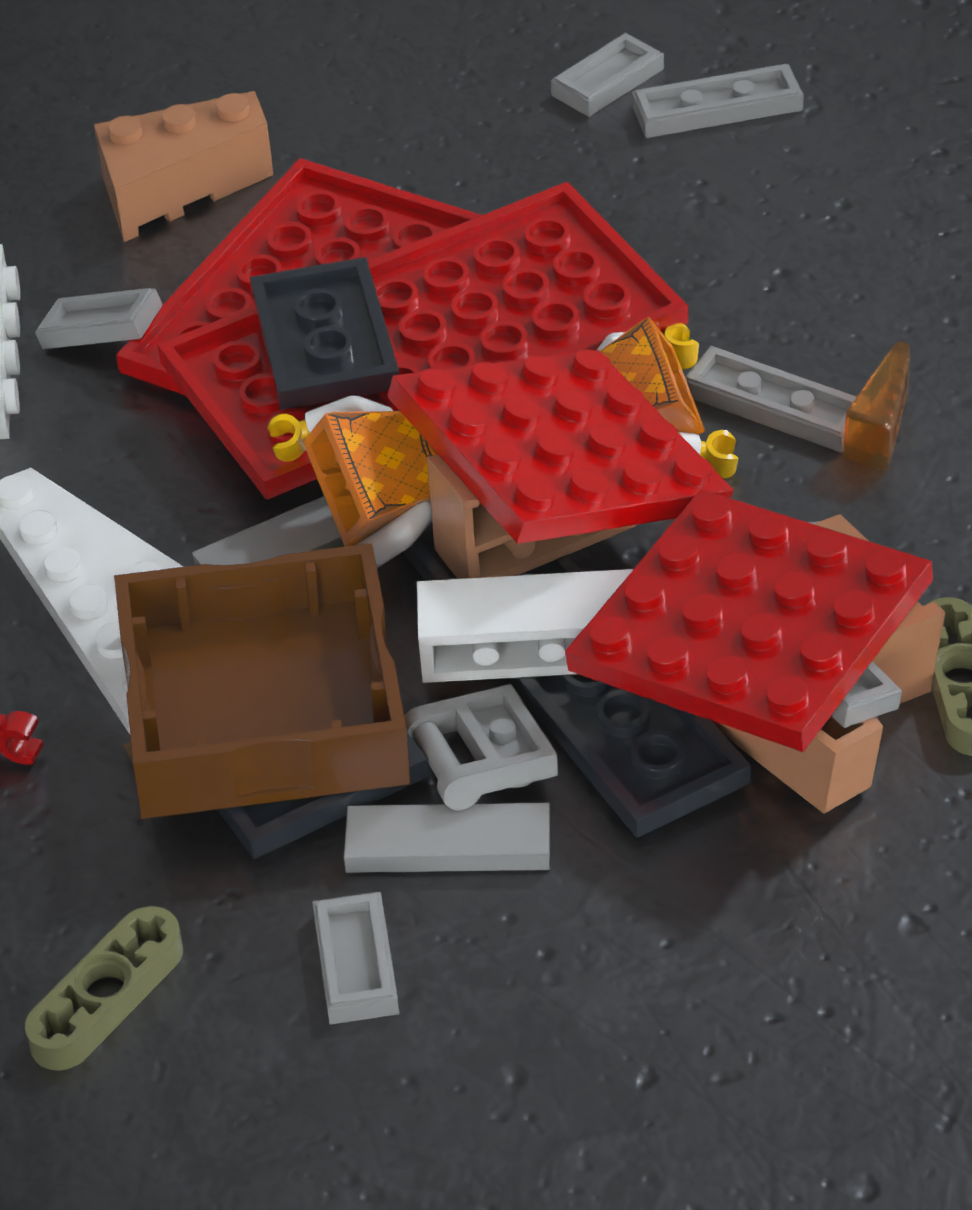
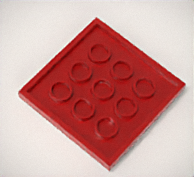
M584 349L571 354L547 357L530 356L522 360L498 363L480 362L474 366L442 370L425 369L418 373L392 376L387 397L517 544L676 519L700 489L728 498L732 497L734 489L678 433L677 429L645 399L642 392L635 388L615 368L609 358L599 350Z
M700 489L565 650L568 671L804 752L932 583V561Z

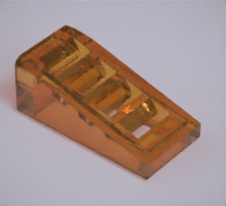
M901 341L894 344L847 410L844 438L846 459L882 471L888 468L892 460L908 392L911 357L909 354L910 344Z

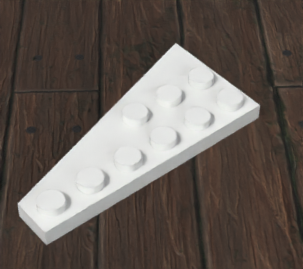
M28 468L16 474L6 476L0 480V540L130 734L126 698L128 687L120 639L114 575L183 566L34 469Z

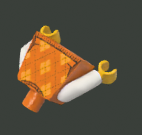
M648 317L627 332H614L607 335L597 350L609 358L615 368L635 388L642 392L645 399L677 429L678 433L712 465L713 469L723 479L734 475L739 460L733 454L736 444L734 436L729 431L717 430L711 433L706 441L700 440L699 435L705 432L682 371L693 367L698 359L699 343L695 340H690V330L682 323L668 326L663 335L651 318Z
M348 396L306 412L305 419L299 422L288 414H279L270 421L268 430L271 437H279L285 433L294 434L289 441L278 443L272 448L275 456L282 461H293L299 458L306 449L344 546L372 544L377 568L411 547L432 522L427 456L438 454L400 411H393L388 406L360 396Z

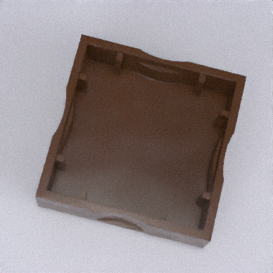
M372 544L282 554L262 561L245 564H201L114 575L120 639L128 687L126 698L132 756L141 819L410 784L407 729L394 660L387 650L384 604Z

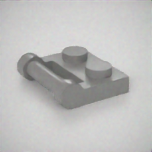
M511 684L418 706L411 709L404 716L407 733L428 758V763L438 778V793L445 805L452 810L459 811L470 808L478 801L482 794L506 788H520L534 781L558 776L557 753ZM458 731L476 761L461 765L443 737V734Z

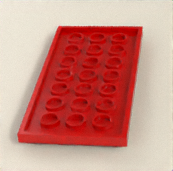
M568 181L367 261L398 365L399 375L418 373L425 369L442 370L474 366L480 362L498 363L522 360L530 356L547 357L571 354L584 349L595 351L607 335L614 332H627L648 317L651 318L663 334L668 326L677 323L688 324V305ZM255 306L157 344L162 366L266 500L317 479L306 449L299 458L293 461H282L275 456L272 448L278 443L289 441L294 434L285 433L279 437H271L268 426L272 418L279 414L291 415L299 422L305 419L306 412L337 400L318 403L312 406L280 410ZM388 391L360 396L388 406L393 411H399L387 397Z

